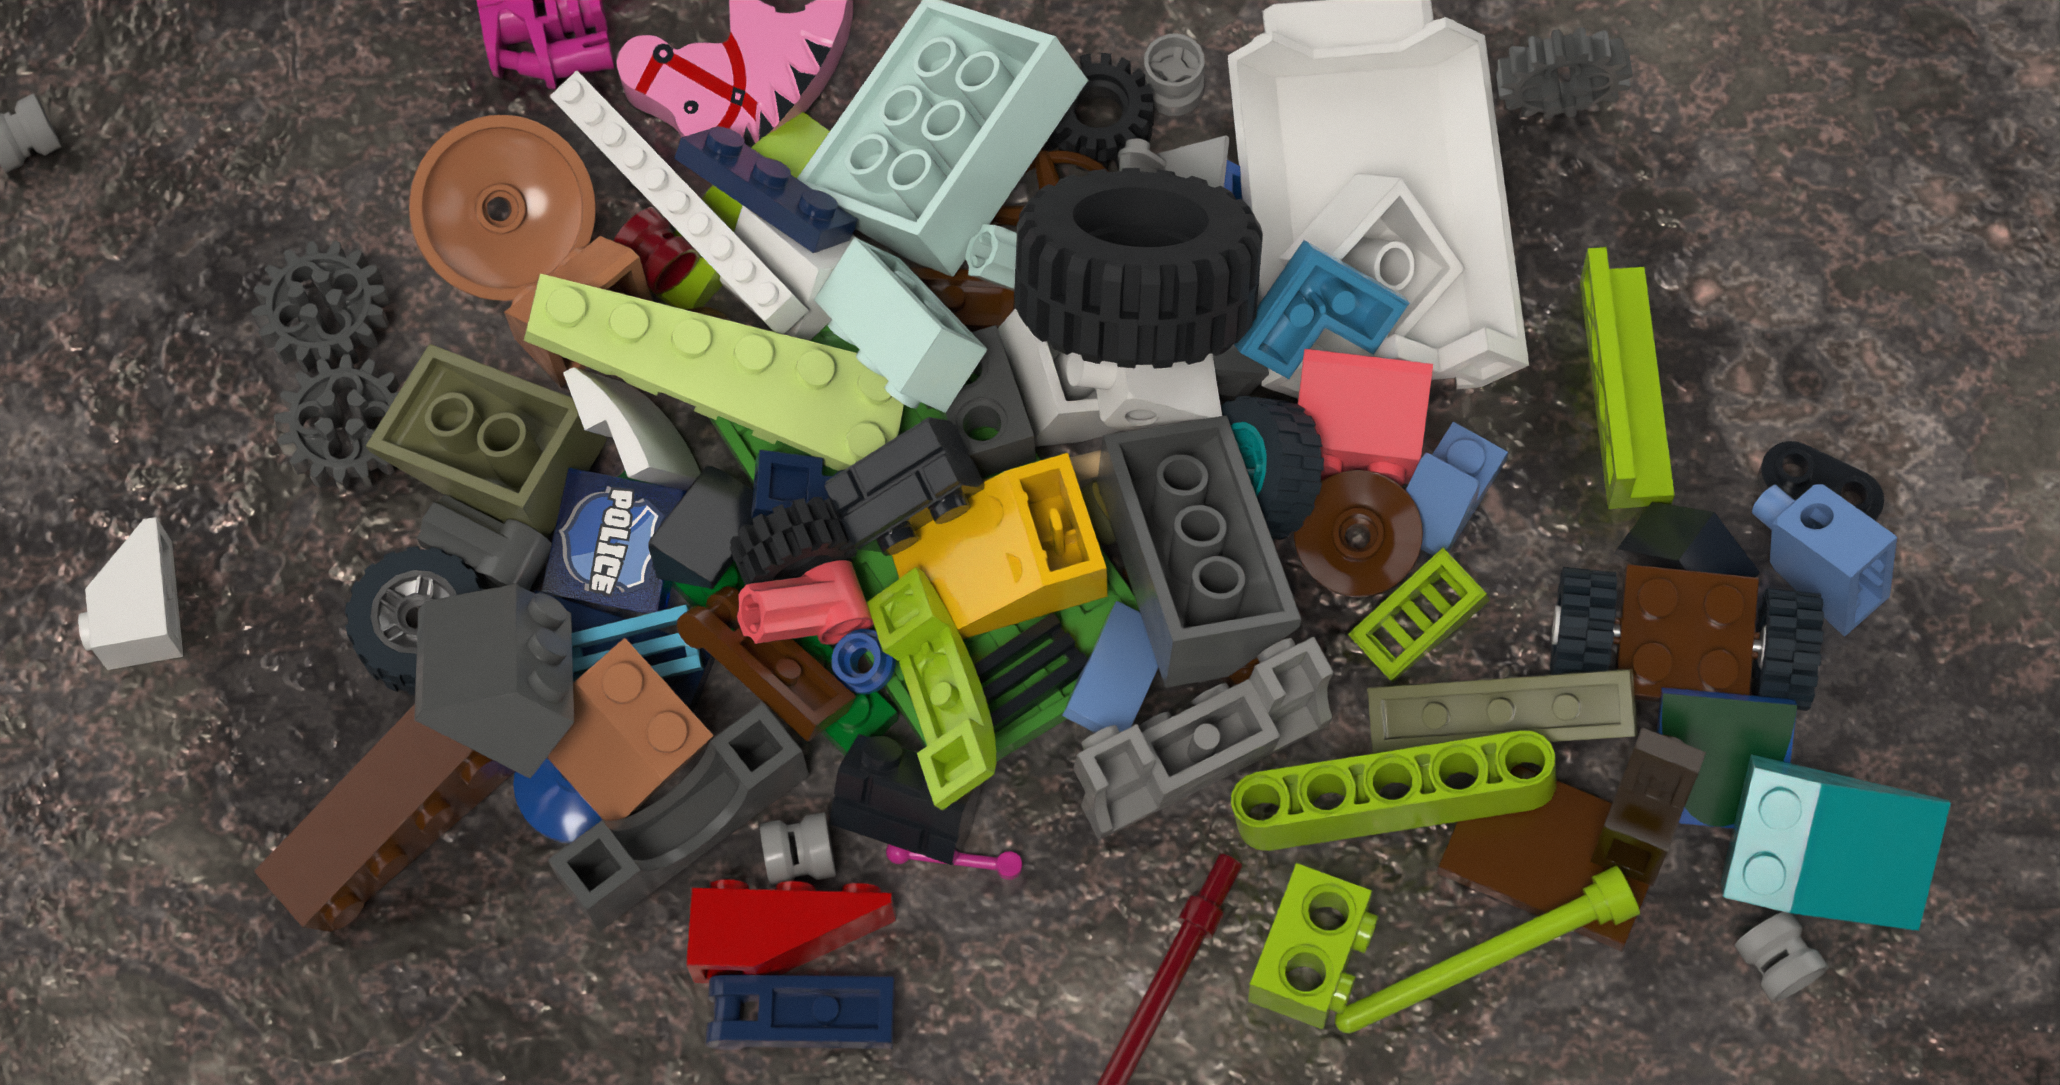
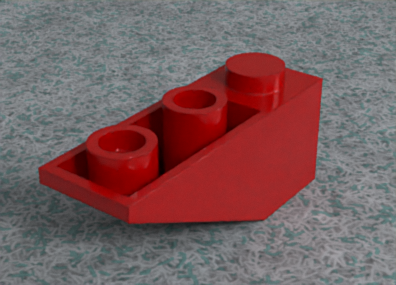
M716 880L710 883V888H692L686 966L694 983H709V979L717 975H782L895 922L896 909L892 893H881L880 887L866 883L846 884L842 886L841 892L815 891V886L797 881L776 884V890L749 889L750 886L747 883L737 880Z

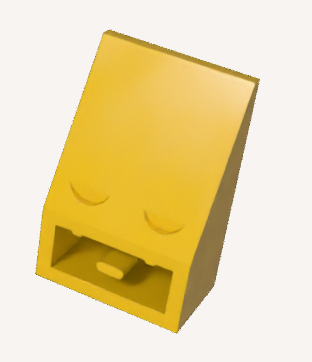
M1068 453L1006 470L985 481L984 489L967 499L971 506L967 512L943 524H936L932 520L915 531L918 536V541L915 544L892 555L899 579L915 567L926 574L950 614L962 639L1108 597L1107 568Z

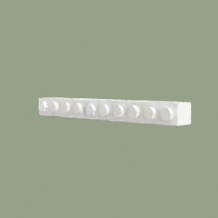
M577 70L550 95L553 101L774 332L785 334L809 311Z

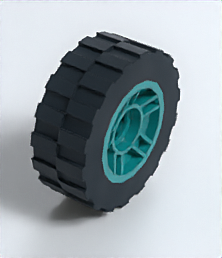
M1235 397V401H1227L1221 405L1222 416L1227 415L1272 541L1274 539L1283 540L1290 537L1289 534L1292 531L1297 532L1304 525L1303 521L1307 516L1311 515L1315 507L1316 496L1320 494L1322 486L1320 482L1321 471L1324 470V458L1321 457L1320 447H1322L1320 435L1316 433L1314 428L1316 424L1312 417L1307 416L1304 413L1305 409L1298 404H1291V401L1259 397Z

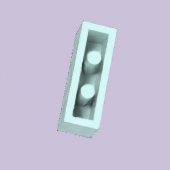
M855 237L814 299L831 318L828 324L830 330L848 343L857 346L860 350L856 358L868 369L884 376L888 380L884 388L892 397L914 409H917L920 403H924L946 413L988 350L900 258Z

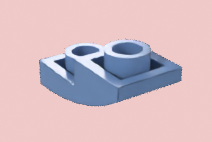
M1118 601L1115 602L1104 622L1092 653L1078 677L1063 712V717L1095 733L1112 725H1116L1119 732L1132 726L1158 669V664L1140 612Z

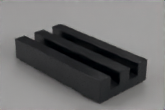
M1051 613L974 664L982 684L1050 638L1053 641L984 687L983 691L987 704H990L1028 680L1032 675L1062 655L1068 661L990 713L994 734L1078 679L1088 661L1083 652L1080 653L1076 648L1075 641L1068 632L1065 633L1061 628V623L1054 613Z

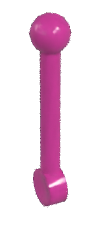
M890 844L886 848L887 858L897 865L904 864L908 860L946 864ZM1006 851L1000 854L998 858L960 853L954 863L956 866L996 870L998 875L1006 880L1017 878L1022 871V860L1017 853L1012 851Z

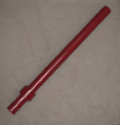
M1219 854L1198 895H1191L1187 899L1177 918L1181 927L1097 1085L1128 1084L1204 938H1213L1224 917V912L1220 908L1243 867L1236 859L1226 854Z

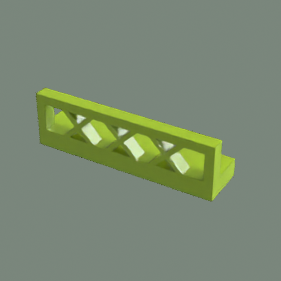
M1607 247L1588 248L1581 274L1580 288L1608 509L1648 507L1651 502L1672 505L1675 494L1645 267L1609 269Z

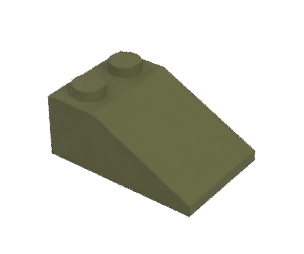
M429 344L369 439L366 447L372 454L442 494L503 524L507 519L517 520L535 529L548 539L607 439L604 435L584 430L573 398Z

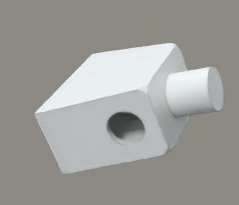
M1072 352L1069 355L1066 368L1069 384L1074 387L1096 389L1100 419L1108 427L1132 431L1222 416L1212 353L1208 354L1202 362L1190 365L1185 361L1173 363L1171 368L1156 369L1153 368V365H1136V369L1117 367V363L1107 361L1096 364L1082 360L1079 354Z

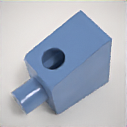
M1823 484L1813 485L1797 500L1779 485H1773L1757 499L1752 508V514L1772 530L1770 563L1772 567L1796 591L1821 594L1824 618L1844 637L1890 597L1897 537L1888 529Z

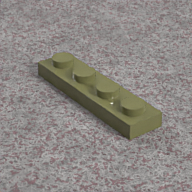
M1633 669L1367 688L1372 753L1515 731H1533L1543 735L1549 742L1633 737L1638 735Z

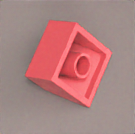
M1304 349L1298 405L1305 409L1304 413L1307 416L1312 417L1316 424L1314 427L1316 433L1321 438L1322 447L1320 448L1321 457L1324 458V470L1321 471L1320 480H1325L1341 472L1363 470L1384 475L1400 486L1409 484L1422 455L1433 364Z

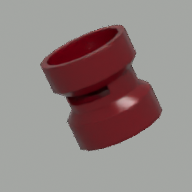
M656 207L646 208L630 218L622 226L614 239V242L631 248L639 256L647 285L655 294H663L679 285L691 273L699 260L697 250L683 236L675 237L671 232V223Z

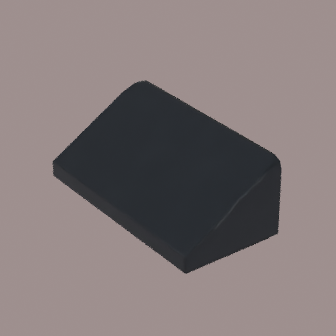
M706 466L649 540L648 548L657 579L714 589L734 562L729 548L732 537L739 535L738 530L743 525H754L753 518H751L753 490L722 470L713 466Z

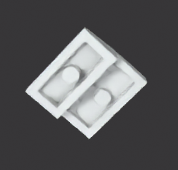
M573 367L563 372L584 430L614 439L628 478L680 491L689 489L700 475L697 463L677 429L647 396L630 384Z

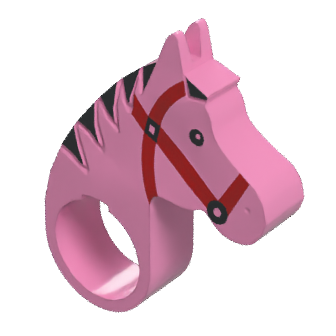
M729 0L730 35L722 43H692L681 49H673L659 37L652 35L636 36L624 44L616 62L626 97L635 108L671 125L678 131L680 137L719 126L737 132L743 137L744 143L752 147L764 136L775 131L802 112L805 113L823 91L836 70L848 42L853 18V0H815L805 5L804 11L797 13H778L775 7L759 0Z

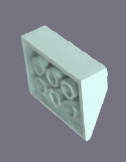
M922 0L797 179L811 189L831 195L837 201L838 207L858 219L855 229L910 261L954 277L965 261L964 258L970 238L980 231L983 224L991 223L1088 79L1056 36L942 0Z

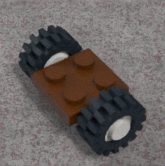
M1627 564L1624 569L1621 614L1619 618L1616 617L1615 609L1617 601L1616 572L1571 567L1562 568L1552 626L1551 674L1608 671L1611 661V646L1616 644L1618 647L1615 670L1633 669L1635 699L1660 702L1661 688L1749 695L1752 668V677H1754L1752 683L1753 696L1795 699L1797 710H1810L1811 702L1813 703L1815 697V687H1817L1819 678L1818 666L1821 665L1822 656L1820 648L1823 643L1824 631H1822V625L1824 622V612H1822L1823 598H1821V594L1766 588L1762 596V604H1760L1759 623L1756 625L1755 632L1759 578Z

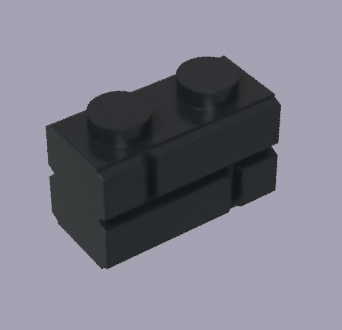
M928 417L826 481L824 486L836 511L842 516V524L853 546L858 550L882 552L884 556L894 555L915 544L918 541L915 531L932 520L936 524H943L958 518L970 509L971 506L967 499L983 490L985 484L973 459L967 454L968 449L956 425L948 420Z
M858 734L837 772L834 790L835 797L832 801L829 824L949 865H954L973 828L977 808L976 803L979 798L981 784L944 810H941L934 806L916 752L901 748L898 742L889 737H868Z

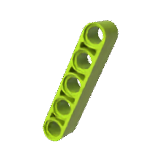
M1515 731L1260 771L1243 777L1235 785L1231 793V807L1243 841L1248 846L1263 851L1530 811L1544 806L1552 799L1556 791L1555 752L1551 743L1543 735L1533 731ZM1523 762L1534 763L1543 769L1536 777L1530 779H1520L1510 773L1514 766ZM1455 773H1468L1476 778V781L1465 789H1452L1444 784L1445 780ZM1391 783H1402L1410 788V791L1404 797L1396 800H1388L1378 794L1385 785ZM1326 793H1337L1345 798L1343 803L1331 810H1321L1313 806L1314 801ZM1262 803H1272L1279 807L1277 813L1266 820H1254L1248 817L1250 810Z

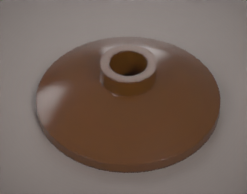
M1353 470L1341 472L1321 481L1320 494L1316 496L1315 507L1311 515L1305 518L1303 521L1304 525L1297 532L1294 531L1296 552L1306 572L1325 589L1347 597L1374 596L1395 587L1414 567L1422 545L1423 530L1421 517L1410 495L1392 479L1370 471ZM1353 528L1364 529L1368 533L1370 541L1363 548H1352L1345 540L1347 532Z

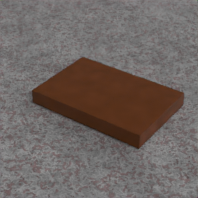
M1518 764L1510 770L1513 776L1520 779H1530L1539 774ZM1556 781V791L1552 799L1540 808L1457 822L1438 866L1437 874L1539 917L1584 896L1583 888L1593 884L1592 876L1607 870V868L1594 864L1590 860L1612 803ZM1624 875L1640 910L1650 885ZM1637 916L1616 926L1611 920L1602 925H1599L1597 920H1594L1573 931L1622 952Z

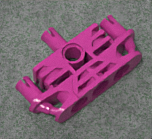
M477 0L485 48L493 77L502 78L504 70L507 68L518 71L520 75L543 79L548 89L557 90L556 80L558 78L570 77L576 70L583 74L614 69L602 0ZM545 2L547 15L539 17L536 4ZM596 28V34L587 35L586 29ZM574 31L576 38L566 39L565 33ZM526 41L533 45L535 53L507 50V45Z

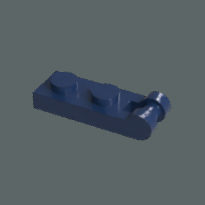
M717 975L709 979L708 1000L714 1002V1020L707 1023V1047L719 1050H738L744 1047L893 1049L894 977ZM759 1002L758 1021H740L741 1004Z

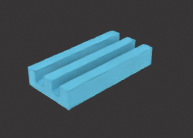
M686 604L572 633L573 681L575 682L610 651L583 657L582 648L676 625L678 618L688 611L690 607ZM679 633L632 644L642 657L685 647L687 657L651 666L662 679L704 670L700 649L687 645Z

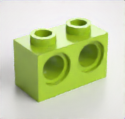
M1296 863L1249 985L1248 1002L1324 1030L1330 1011L1343 1014L1356 976L1345 973L1353 950L1366 953L1379 917L1368 912L1372 890ZM1331 907L1338 910L1344 916L1346 922L1340 928L1329 931L1318 928L1313 924L1309 916L1318 908ZM1309 967L1319 973L1323 983L1313 991H1299L1289 984L1286 976L1295 968Z

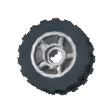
M419 546L406 547V551L399 553L393 551L384 555L383 560L375 565L372 563L364 570L365 575L359 582L355 581L351 589V600L346 602L345 615L348 618V624L345 627L347 635L362 664H364L369 674L376 681L380 679L387 688L396 692L398 690L407 691L409 695H415L418 632V629L411 627L418 621V610L428 600L483 590L476 574L471 568L469 570L466 568L462 559L454 554L452 556L446 555L442 549L430 547V550L420 549Z

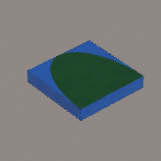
M1661 688L1656 733L1676 737L1686 745L1706 752L1699 774L1680 817V824L1723 828L1734 827L1751 754L1782 762H1791L1797 712L1795 699Z

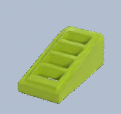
M1442 548L1348 635L1393 683L1467 622L1490 600L1487 593ZM1441 577L1461 598L1453 607L1432 586ZM1421 594L1443 615L1434 624L1412 602ZM1401 610L1424 632L1416 641L1393 619ZM1382 626L1405 649L1396 659L1373 635Z

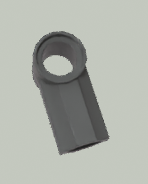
M444 495L437 502L434 501L422 519V527L417 537L420 546L426 550L434 547L442 549L446 555L452 556L454 554L462 559L468 570L471 568L481 585L487 589L517 584L530 590L554 552L552 543L528 525L512 519L505 520L503 524L447 495Z

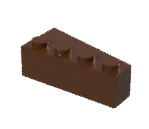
M414 704L254 872L302 927L327 932L343 928L359 915L366 901L515 771L415 721Z

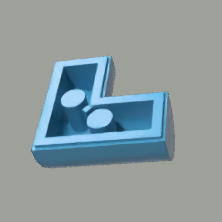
M1303 240L1258 305L1252 327L1234 345L1241 354L1290 379L1303 360L1304 349H1311L1325 328L1374 355L1410 303L1401 294Z

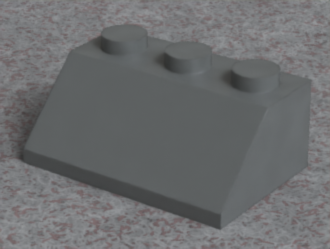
M517 584L425 601L418 610L414 720L531 778L574 723L571 613L566 611L563 605L550 595L544 593L534 594Z

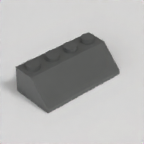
M1227 415L1103 435L1097 485L1110 518L1111 527L1165 688L1229 677L1255 659L1262 651L1300 627V614Z

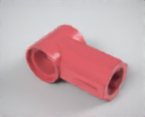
M847 560L824 563L797 578L746 584L738 594L739 611L737 619L744 636L752 638L755 644L817 635L822 644H837L849 632L857 629H870L874 624L852 562Z

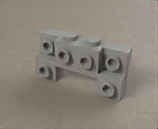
M1312 637L1298 645H1295L1292 638L1275 643L1257 656L1260 663L1255 665L1250 679L1232 688H1229L1227 683L1217 685L1197 696L1192 701L1193 707L1173 717L1169 712H1164L1148 719L1139 726L1136 724L1122 732H1119L1116 725H1112L1082 741L1081 746L1084 751L1077 754L1073 770L1085 790L1081 807L1098 839L1101 840L1329 726L1333 718L1328 701V684L1334 672L1315 638Z

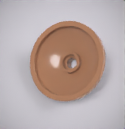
M512 115L479 117L464 122L445 133L430 147L420 161L414 174L409 194V219L412 233L422 256L429 266L453 287L469 295L488 300H514L523 289L537 284L540 273L549 276L559 269L562 260L571 251L578 247H587L589 245L595 223L596 206L593 185L588 171L576 151L566 140L550 128L536 121ZM493 198H501L509 206V214L503 221H495L488 215L487 206Z

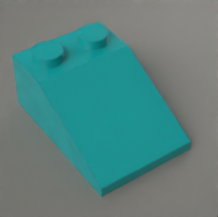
M1751 754L1720 880L1722 895L1724 898L1792 914L1919 931L1951 802L1942 798Z

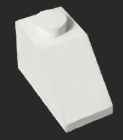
M156 517L143 519L86 587L87 612L80 613L78 617L80 637L85 650H92L107 670L183 657L172 540Z

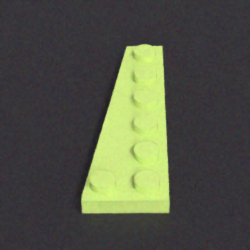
M541 273L539 275L524 337L526 342L603 374L616 375L627 384L656 396L659 393L672 396L696 406L695 412L714 420L718 416L753 430V436L774 445L778 440L809 453L812 457L823 458V465L837 471L850 467L898 436L904 404L896 400L885 390L884 387L888 380L864 366L856 358L857 353Z

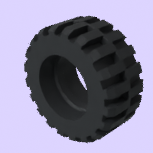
M1122 168V171L1107 172L1106 169L1089 171L1087 176L1077 177L1073 174L1061 178L1056 186L1048 184L1041 188L1034 197H1031L1019 214L1016 238L1015 308L1026 327L1028 326L1032 334L1041 342L1049 340L1053 349L1066 355L1072 352L1079 354L1084 361L1096 364L1107 361L1117 363V367L1135 369L1136 365H1153V368L1156 369L1171 368L1173 363L1185 361L1188 365L1202 362L1210 353L1218 356L1228 351L1252 327L1257 314L1263 240L1262 228L1250 207L1242 199L1236 200L1231 191L1222 186L1211 187L1206 180L1190 176L1189 178L1175 176V172L1158 169L1156 173L1141 172L1140 168Z

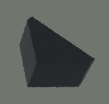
M1651 502L1615 552L1616 555L1631 565L1757 578L1759 575V570L1715 512L1658 502Z

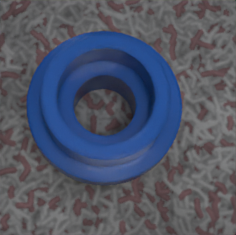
M857 629L851 631L836 644L833 650L832 671L835 678L856 694H871L880 690L889 682L895 670L896 659L883 652L877 632L874 630ZM872 652L874 656L873 666L868 672L861 674L858 669V661L864 653Z

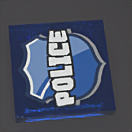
M569 468L541 592L643 614L666 610L673 582L657 579L648 543L686 491Z

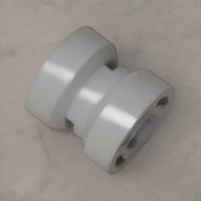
M1166 34L1155 39L1148 46L1144 54L1145 85H1151L1154 110L1167 116L1187 114L1200 104L1204 95V53L1195 40L1183 34Z
M35 93L17 100L15 114L11 115L9 111L4 114L0 113V165L5 173L23 166L25 158L31 155L30 150L33 148L42 155H47L62 148Z
M825 812L806 815L801 823L787 825L781 820L760 823L764 860L771 888L776 887L778 883L793 881L795 877L810 875L816 880L836 877L830 831ZM791 836H795L799 864L797 865L794 862Z
M1781 912L1770 917L1748 931L1735 943V948L1744 962L1755 965L1762 975L1760 986L1771 1003L1782 1001L1804 989L1821 977L1829 968L1818 950L1807 947L1801 938L1803 927L1792 913Z

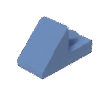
M1455 422L1451 424L1433 454L1424 453L1405 490L1414 501L1421 517L1423 530L1421 550L1432 556L1442 548L1449 553L1505 465L1508 451Z

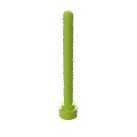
M1616 865L1592 876L1593 884L1583 888L1584 896L1347 1005L1343 1014L1336 1013V1027L1343 1033L1356 1032L1594 920H1597L1599 925L1611 920L1616 926L1640 914L1634 895L1624 875Z

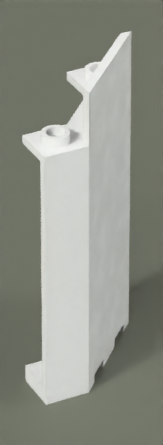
M1321 0L1273 4L1263 10L1265 33L1256 36L1249 44L1228 55L1242 200L1252 210L1263 232L1257 307L1285 268L1279 260L1281 255L1355 174L1401 177L1464 267L1463 272L1405 337L1394 334L1384 339L1374 355L1326 328L1311 349L1433 364L1431 380L1455 378L1456 389L1480 388L1529 366L1485 35L1446 17L1434 20L1431 0ZM1303 360L1290 379L1268 368L1269 375L1262 381V387L1299 399Z

